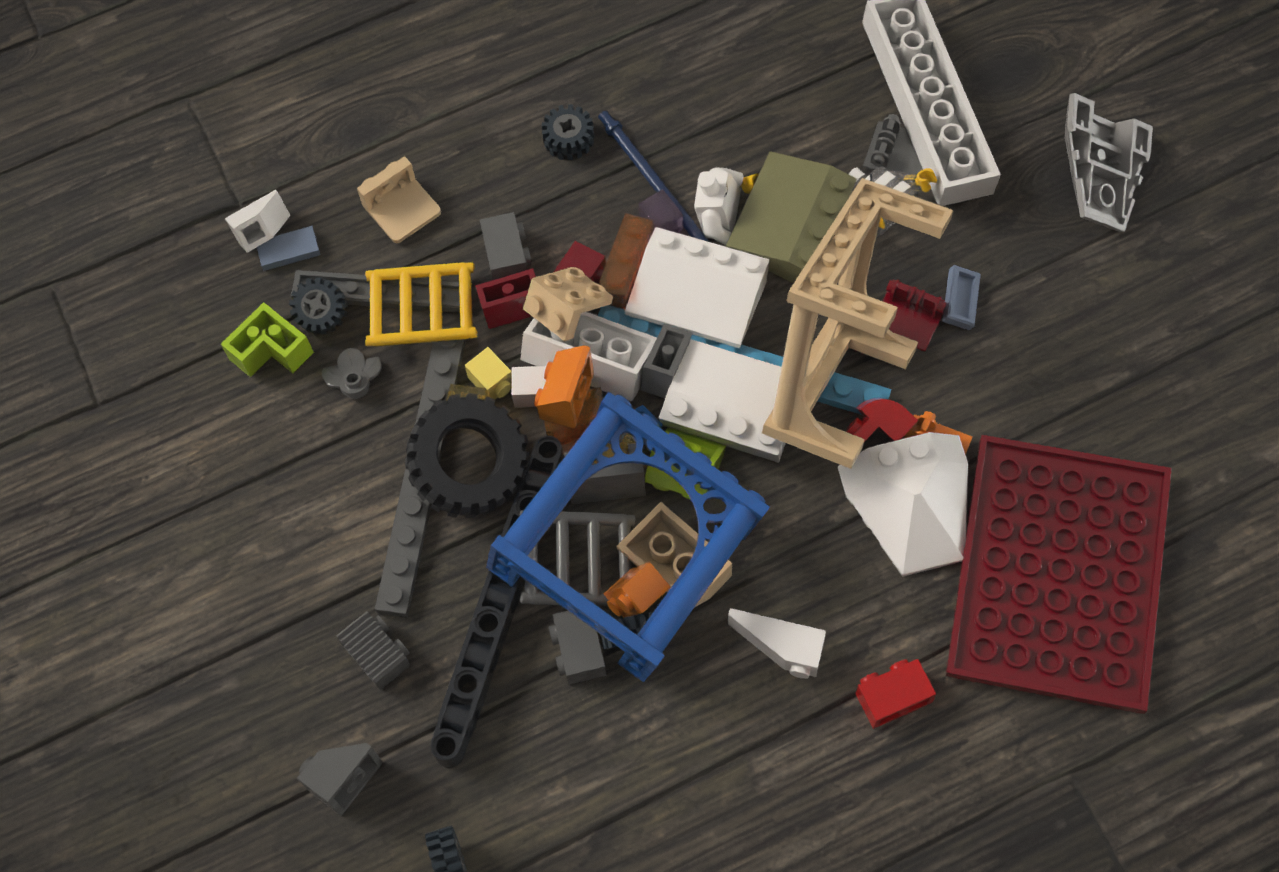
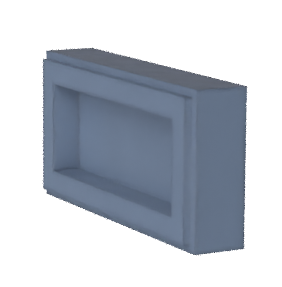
M312 226L274 236L257 247L264 271L321 255Z
M956 265L949 269L945 297L947 304L944 309L942 322L967 330H971L975 326L980 273Z

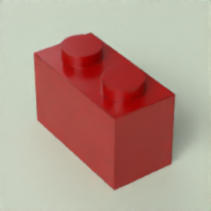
M907 659L898 661L890 666L889 672L880 676L875 672L860 680L861 684L857 687L856 696L873 729L933 703L936 693L918 659L908 662Z

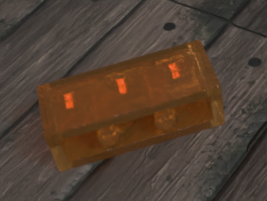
M625 213L599 285L603 286L613 296L610 306L626 310L645 249L654 232V220Z

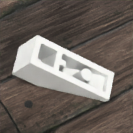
M730 608L728 625L784 670L790 671V674L795 677H816L826 634L825 630Z

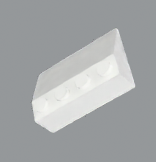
M655 227L645 249L625 315L662 326L667 324L691 332L692 335L740 348L766 285L770 259Z
M691 339L668 389L659 420L664 427L676 429L779 463L785 442L762 434L764 423L774 408L781 367Z

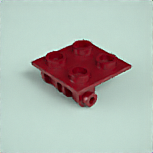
M898 279L890 280L883 302L898 308L889 330L895 334L917 341V349L925 352L943 316L947 302L940 296L938 298L928 294L925 290L922 289L921 291L915 286L911 287L901 283Z

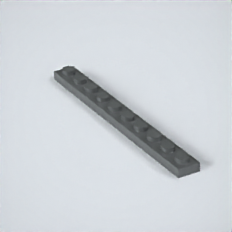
M467 339L433 342L416 423L425 410L428 411L434 403L439 400L446 401L449 396L455 395ZM444 436V438L441 440L438 447L437 457L439 465L441 463L446 436ZM405 468L375 611L377 614L408 618L432 504L426 499L422 501L417 495L418 490L415 486H411L408 479L410 475L409 470Z

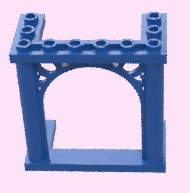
M608 392L600 403L596 417L504 537L499 535L492 543L486 568L510 586H513L520 576L622 649L625 653L617 664L644 683L665 656L662 654L664 649L740 542L747 538L763 518L770 506L765 504V499L753 490L747 491L740 486L738 480L732 474L726 471L721 472L712 466V462L707 456L700 452L694 453L684 446L685 442L674 433L668 434L659 428L654 418L647 414L641 415L631 408L632 405L626 398L621 395L615 396ZM626 433L633 436L636 442V449L632 454H625L619 446ZM608 443L611 444V450L614 453V456L611 458L602 455L609 450L606 447ZM643 444L650 452L654 451L655 455L652 457L645 455L642 452ZM622 463L649 465L670 475L689 495L698 519V540L690 562L638 635L528 556L579 487L590 476L606 467ZM671 466H675L680 471L673 472ZM695 484H700V488L707 489L708 492L699 494L694 488ZM712 498L721 499L725 502L726 509L719 514H710L704 510L703 503ZM706 523H721V526L715 525L713 533H710L706 528ZM705 540L709 541L706 546H704Z

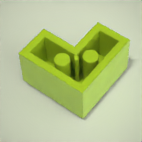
M264 302L221 343L229 360L249 377L271 357L291 373H294L314 353L307 337Z

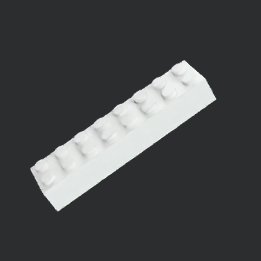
M867 1L862 21L921 166L923 169H932L938 180L936 183H929L937 204L945 206L994 194L1001 174L926 1Z

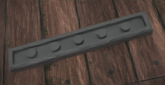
M296 270L292 292L293 290L296 292L299 290L298 284H306V279L316 280V278H322L323 280L331 281L340 288L346 296L344 299L348 305L370 306V281H367L365 275ZM412 278V310L430 311L429 279ZM400 280L382 281V307L400 309ZM441 280L442 312L460 313L459 282Z

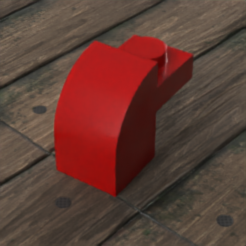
M873 398L862 402L856 407L864 415V418L862 420L856 418L847 427L846 432L865 439V442L878 428L893 442L901 440L916 424L918 419L895 401Z

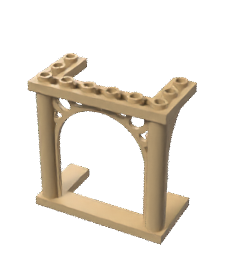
M861 178L788 292L787 302L794 305L775 404L763 425L762 434L847 468H852L863 448L865 439L816 421L811 413L812 409L848 348L906 369L918 344L917 341L895 334L889 330L895 319L898 307L867 295V275L880 218L940 239L951 220L953 210ZM818 314L828 317L827 322L813 343Z

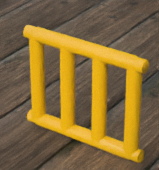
M473 262L366 271L365 276L367 281H370V335L366 336V346H389L476 338L477 330L476 327H473L471 295V273H474L475 264ZM459 275L460 328L442 329L441 276ZM429 277L430 330L412 331V278ZM400 280L399 333L382 334V281Z

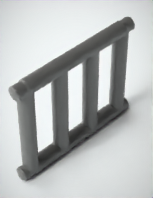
M561 511L552 523L556 524L557 577L570 586L569 525H587L589 593L580 594L596 606L608 607V599L601 593L600 526H618V539L620 543L631 532V526L635 524V515ZM536 544V546L528 555L537 563L538 544ZM619 551V578H621L632 569V561ZM525 580V592H522L520 597L522 604L560 605L545 593L538 592V588Z

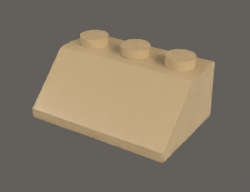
M660 502L617 545V549L636 566L650 562L672 587L694 554L698 533ZM728 560L696 606L710 599L732 576V562Z

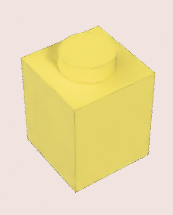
M489 347L464 365L468 379L485 397L488 396L493 399L502 398L510 392L512 388V372Z

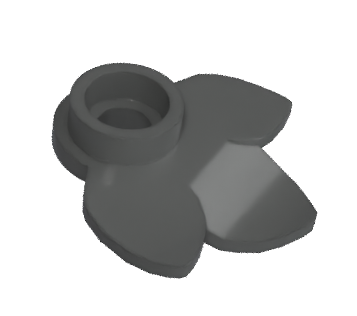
M348 348L339 355L338 365L322 369V377L329 387L340 388L341 392L347 397L358 399L367 394L370 381L381 372L382 363L379 357L365 360L360 350Z

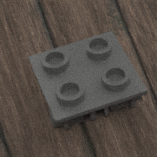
M890 114L883 122L878 121L863 168L880 173L888 171L902 179L917 178V174L923 168L906 128L900 127L901 123L897 115Z

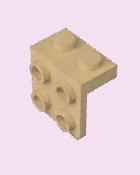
M405 156L398 161L390 163L383 171L374 177L366 179L362 185L357 187L363 207L394 243L402 242L441 214L438 204L415 179L412 164Z
M569 267L532 278L523 309L565 342L573 339L581 313L610 305L613 296L603 286L584 275L582 270Z

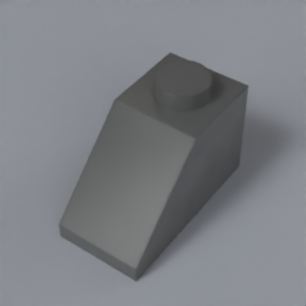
M663 324L643 366L641 391L666 398L668 389L691 341V332Z

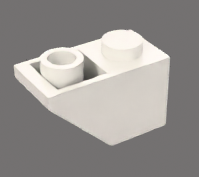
M274 190L226 217L225 220L238 243L246 252H249L272 239L290 217V214L277 190Z

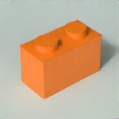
M648 562L630 569L604 595L608 599L607 605L611 611L617 616L622 615L624 618L646 611L671 586L655 567Z

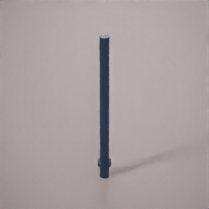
M608 111L601 112L598 118L606 127L605 132L609 137H614L688 234L693 238L709 242L623 132L622 124L618 120H614Z

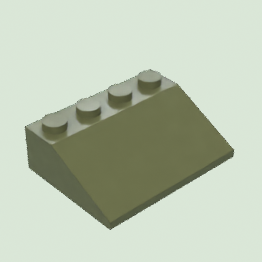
M769 152L725 247L770 259L768 271L794 283L847 202L857 178L831 165Z

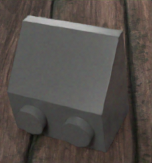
M367 743L319 750L314 757L310 756L303 762L297 779L312 795L342 816L383 762Z

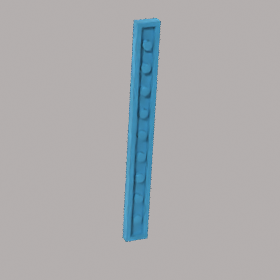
M610 305L601 307L598 314L599 317L654 337H658L662 329V325L625 315L624 309ZM692 335V340L782 367V356L745 345L736 348ZM834 372L817 402L861 414L856 409L859 404L873 398L889 400L892 389Z

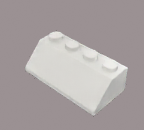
M584 312L580 315L573 339L564 342L534 318L523 332L520 360L535 366H547L549 361L553 362L557 351L583 345L589 346L591 348L594 370L590 386L610 392L613 395H621L627 400L633 401L641 388L643 366L657 337Z

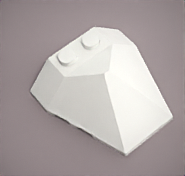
M928 432L869 447L860 452L851 469L842 465L838 466L846 498L859 512L863 522L871 529L880 542V546L902 577L962 562L966 541L968 462L959 435Z

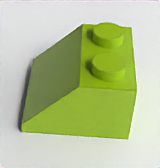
M669 427L666 429V433H674L685 442L684 446L694 453L700 452L711 460V465L719 469L726 445ZM651 451L650 457L655 455L654 451ZM648 465L645 482L652 484L656 489L663 491L672 490L690 499L684 488L674 478ZM671 466L673 472L680 471L675 466ZM695 484L694 488L699 494L708 492L707 489L700 488V484Z

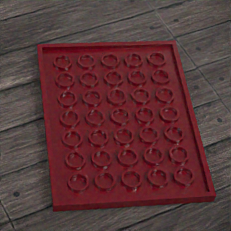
M981 435L945 676L1145 714L1148 710L1172 468Z

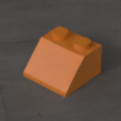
M583 345L557 351L553 362L549 361L547 363L544 373V379H546L544 388L538 389L534 401V406L538 409L540 419L571 428L576 427L594 376L591 348L589 346Z

